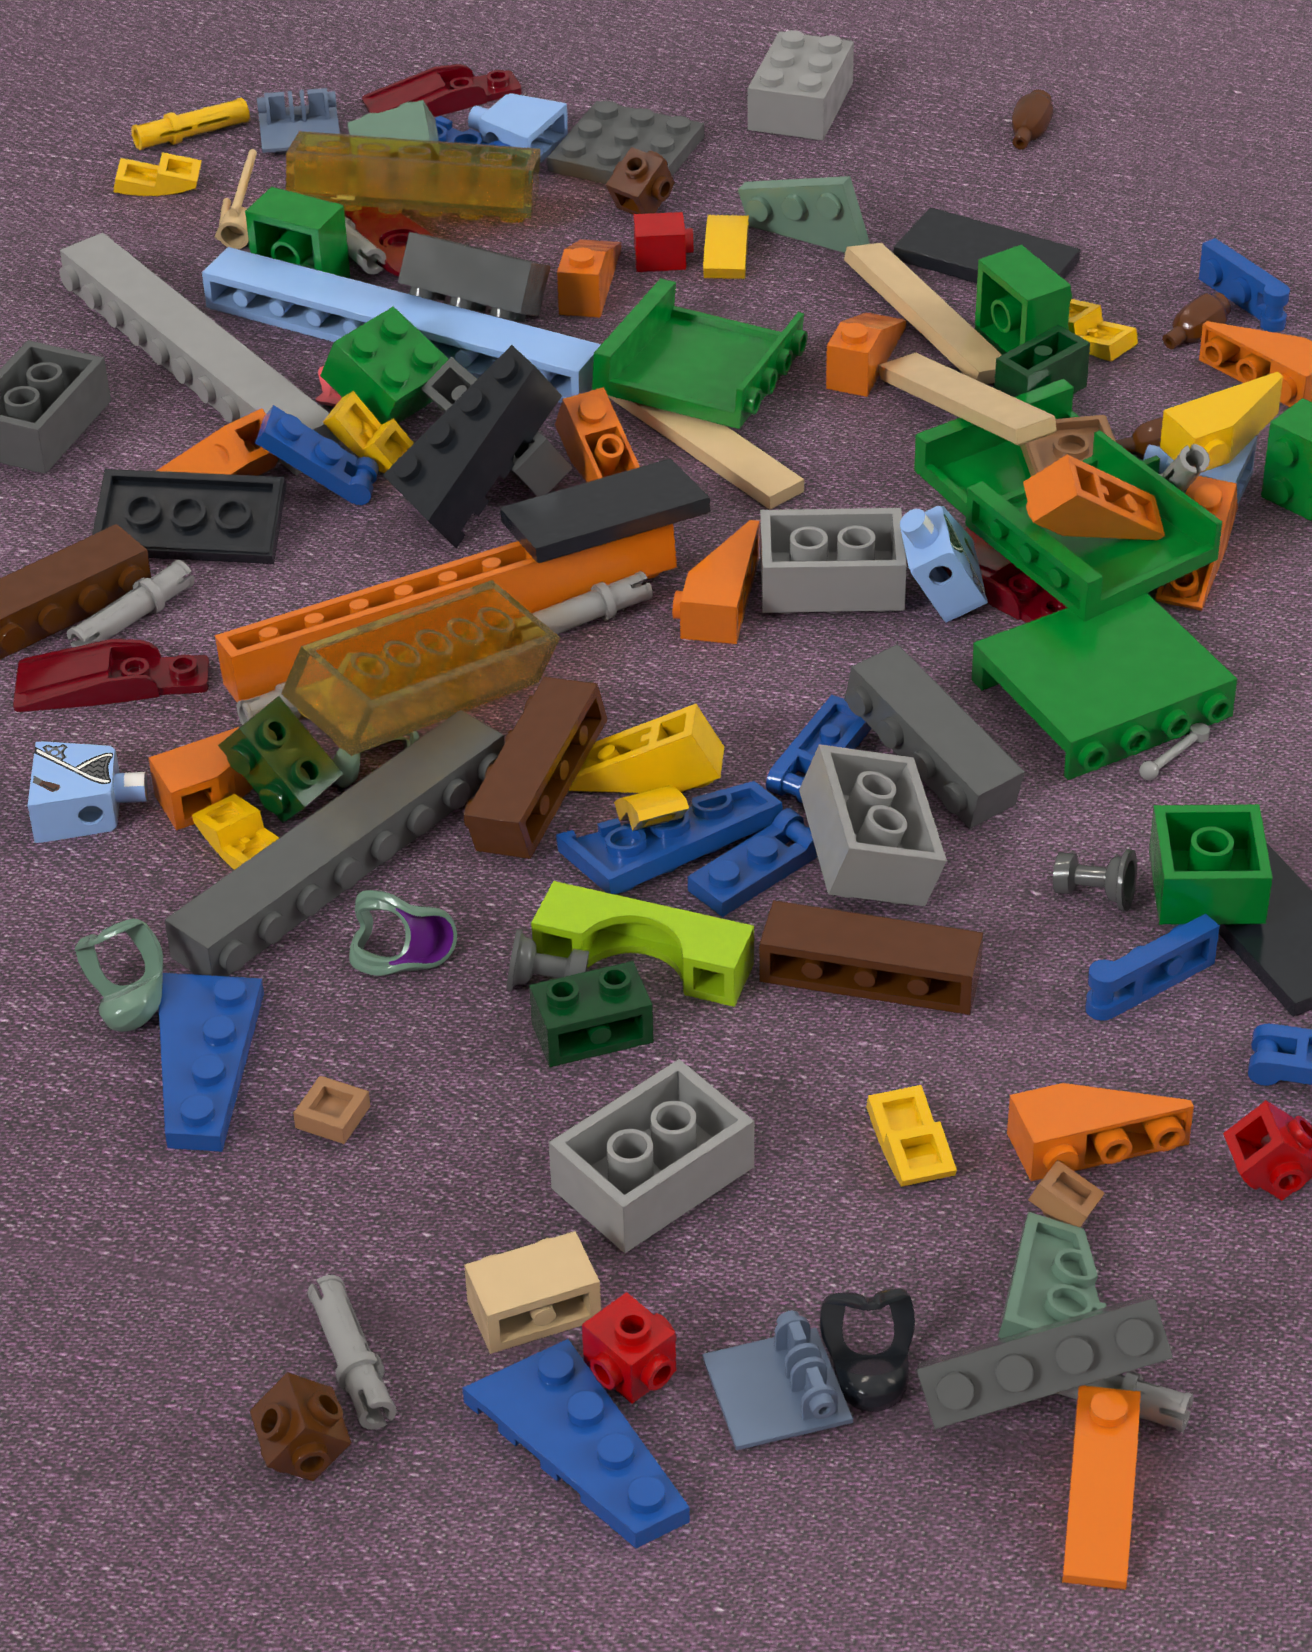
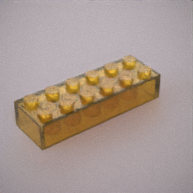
M299 131L286 152V190L344 205L345 211L361 210L362 206L378 207L379 212L386 214H398L403 209L419 210V214L426 217H439L443 215V212L459 213L460 218L467 220H480L484 218V215L500 216V220L507 223H520L525 218L531 219L539 197L541 149Z
M491 580L301 646L281 694L298 708V711L304 717L310 719L332 738L338 747L353 756L447 719L459 710L465 712L539 683L560 637Z

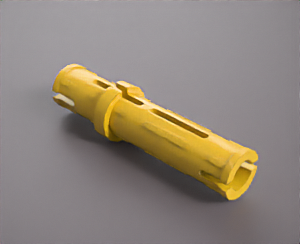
M240 97L233 101L176 115L174 112L166 113L163 115V119L133 125L131 133L134 144L139 150L167 142L175 145L181 143L183 138L240 123H247L250 120V113L246 101Z

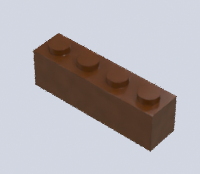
M115 524L0 578V660L94 615L133 590L134 583L143 577L150 579L151 571L147 549L118 524Z
M543 677L533 696L527 699L520 719L514 729L508 732L505 744L494 764L487 768L483 783L474 798L469 800L465 807L464 823L466 828L469 829L476 851L531 859L608 720L598 683Z
M773 900L759 943V982L970 1015L981 973L983 932Z

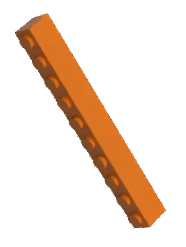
M673 524L542 563H537L519 541L217 634L215 635L223 684L236 702L247 700L274 691L278 684L289 682L292 685L330 672L343 649L410 653L426 647H438L445 644L448 640L470 633L485 632L492 626L518 617L527 616L590 592L591 587L600 582L608 585L632 576L639 571L644 572L647 579L654 578L661 572L677 567Z

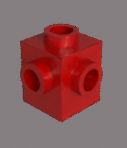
M1265 1100L1223 1133L1238 1173L1251 1188L1255 1190L1262 1188L1283 1201L1312 1179V1126L1302 1116L1298 1115L1293 1118Z
M627 1292L582 1324L584 1362L591 1368L595 1378L602 1386L609 1390L615 1389L631 1404L650 1390L655 1391L663 1387L670 1380L673 1373L676 1372L677 1338L672 1325L661 1314H652Z

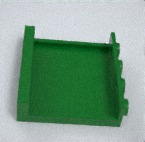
M660 278L594 352L592 390L604 387L607 395L740 429L751 414L755 415L758 412L764 397L773 393L778 379L782 375L786 376L793 360L797 356L803 355L808 338L807 331L803 330L804 313L798 312L782 332L675 306L676 282Z
M1065 379L1015 397L1054 415L1055 419L1080 417L1072 410L1074 387ZM957 418L916 434L914 471L965 517L968 487L983 481L1002 496L1023 487V482L1031 477L1020 445L1018 446L962 418ZM1157 455L1142 461L1159 474L1160 458Z
M1100 430L1094 432L1092 456L1082 460V462L1154 495L1165 532L1163 538L1159 540L1062 536L1033 523L1026 509L1028 501L1024 486L1002 496L983 481L967 488L965 526L1084 622L1218 560L1222 521Z
M1148 593L1085 622L1070 609L1066 608L973 643L971 680L981 691L1000 684L1066 752L1064 777L1067 780L1139 754L1142 751L1173 739L1180 738L1189 734L1190 726L1193 724L1203 723L1209 726L1233 716L1237 678Z

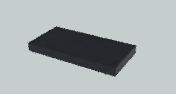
M932 207L896 243L893 254L904 263L977 283L978 259L1019 245H1023L1063 279L1078 264L1080 259V249Z
M671 458L500 507L501 522L537 563L711 512L710 497Z
M104 469L92 535L118 524L147 549L148 558L274 564L287 485L284 477Z
M1266 842L1273 877L1266 924H1218L1219 935L1294 1017L1312 1010V890Z

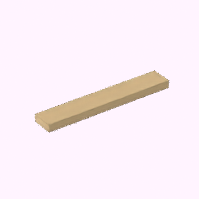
M883 243L846 248L844 260L964 375L984 384L995 383L996 358L1002 354Z
M916 352L879 365L881 380L1018 446L1057 431L1054 415Z
M608 396L611 400L769 510L804 492V479L725 425Z

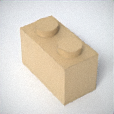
M576 1231L554 1238H545L531 1245L501 1254L489 1255L481 1260L464 1264L467 1302L490 1354L582 1326L584 1322L601 1311L600 1281Z

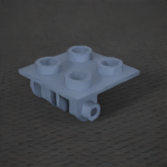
M327 88L307 90L309 105H305L304 91L299 90L301 106H293L292 91H288L289 107H285L284 92L264 93V97H258L257 105L262 153L286 154L293 150H302V146L341 144L335 91L327 92Z
M796 1311L784 1312L777 1318L778 1325L775 1328L773 1338L702 1354V1359L736 1451L853 1423V1417L817 1328L811 1329L807 1318L800 1316Z

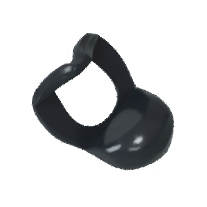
M904 1289L882 1290L870 1298L853 1292L834 1293L827 1296L821 1305V1336L833 1360L836 1378L846 1402L860 1410L868 1412L886 1410L900 1401L906 1392L909 1378L908 1351L914 1335L915 1315L911 1297ZM889 1305L894 1324V1337L891 1346L881 1353L864 1355L852 1351L846 1345L843 1338L842 1328L845 1307L870 1311L879 1310Z

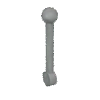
M1203 723L1191 725L1188 736L1156 760L1142 763L1139 768L1140 776L1149 781L1155 779L1161 767L1193 743L1206 742L1209 739V726Z

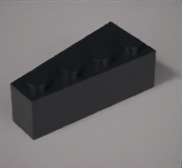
M511 345L383 476L436 530L457 548L465 537V534L461 531L472 514L479 517L489 502L485 498L489 489L498 476L506 478L515 465L513 463L514 453L521 444L530 443L562 395L524 355Z

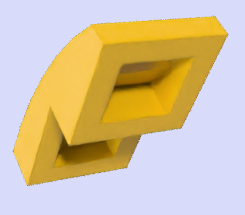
M163 152L159 165L120 158L113 192L137 196H161L195 189L202 160Z
M707 216L703 262L704 278L745 279L749 216Z
M1075 299L1071 300L1068 322L1069 331L1090 342V355L1113 361L1138 344L1137 329L1103 321L1101 305Z
M354 391L342 397L323 421L327 428L358 457H369L375 460L379 466V471L385 473L414 444L394 418L381 424Z
M669 785L619 798L614 802L619 820L629 819L632 831L680 819L689 809L685 796L677 788Z
M236 794L192 814L196 827L221 858L234 870L279 839L278 836L264 828L260 810Z
M922 1085L868 1096L866 1108L886 1160L901 1187L956 1175L957 1169L941 1122H934Z

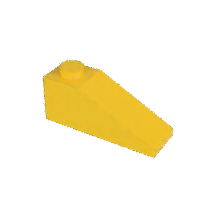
M1275 372L1165 409L1163 411L1160 448L1175 460L1185 446L1188 445L1189 449L1192 444L1202 446L1209 454L1210 459L1209 465L1204 471L1230 463L1278 414L1283 376L1279 372Z
M693 704L596 741L569 791L642 793L668 785L677 788L680 792L694 787L702 788L721 778L724 745L698 705Z

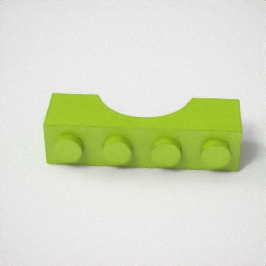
M553 881L531 922L532 939L537 946L536 953L568 958L573 949L589 951L587 969L594 963L613 955L626 953L649 955L664 961L678 973L685 996L735 1007L754 966L753 925Z

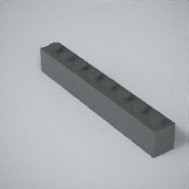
M462 710L456 712L165 919V926L171 958L196 975L229 976L233 972L240 970L253 957L271 944L278 942L294 927L309 916L315 915L324 905L346 889L353 887L365 875L383 862L390 860L398 851L417 837L427 833L432 826L454 810L461 808L469 799L475 796L485 779L487 768L494 764L504 746V735Z

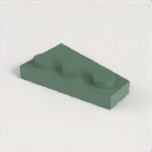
M850 176L744 182L738 189L745 215L749 216L750 227L846 253L847 247L870 244Z
M1028 1212L1020 1237L999 1329V1338H1005L1107 1307L1106 1303L1099 1301L1095 1283L1098 1274L1085 1229Z

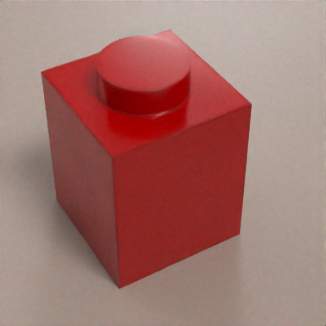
M683 212L633 214L636 272L686 270V253H694L693 228H685Z

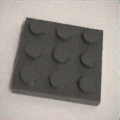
M596 101L547 157L548 172L606 184L612 176L615 166L623 160L630 148L633 147L646 153L654 151L660 154L667 161V167L673 176L704 138V123L689 120L684 116H668L654 113L646 108L635 109L617 105L613 101Z

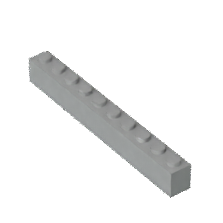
M104 233L60 250L62 268H60L59 274L65 288L68 291H73L84 300L90 309H95L112 327L118 328L135 346L141 347L152 357L155 363L164 366L175 376L178 382L187 385L204 403H208L215 408L228 423L261 408L267 414L274 405L285 413L297 417L304 425L339 445V439L323 423L329 412ZM279 458L277 463L284 465L293 474L298 475L302 473Z

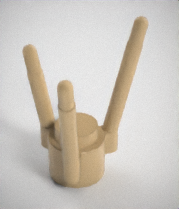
M251 149L248 153L232 205L229 198L223 200L219 227L215 234V238L220 240L223 245L235 249H241L249 242L245 214L247 208L242 207V203L257 155L254 149Z

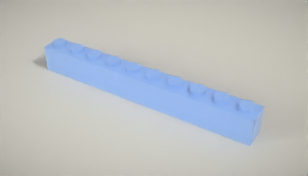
M231 247L226 248L202 271L206 308L334 342L394 306L448 359L454 358L477 379L513 345L562 395L558 401L559 403H562L564 398L592 391L594 352L601 345L598 343Z

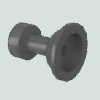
M1126 849L1122 856L1113 857L1108 863L1107 868L1079 865L1077 854L1058 853L1053 869V890L1055 893L1072 895L1077 885L1104 888L1107 898L1117 903L1120 911L1127 912L1130 909L1137 881V856L1135 850Z
M517 928L510 959L506 991L512 992L515 986L527 984L533 974L561 978L586 972L589 951L573 949L568 958L536 953L537 946L534 940L526 937L523 929Z

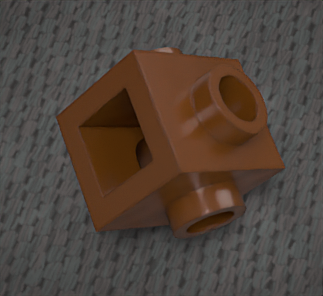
M631 147L623 160L615 166L612 176L606 183V187L618 209L630 214L655 213L661 203L670 196L675 181L667 167V161L660 154L654 151L646 153Z
M287 1372L249 1410L261 1447V1455L266 1466L279 1473H287L314 1481L351 1444L343 1419V1409L337 1401L333 1387Z

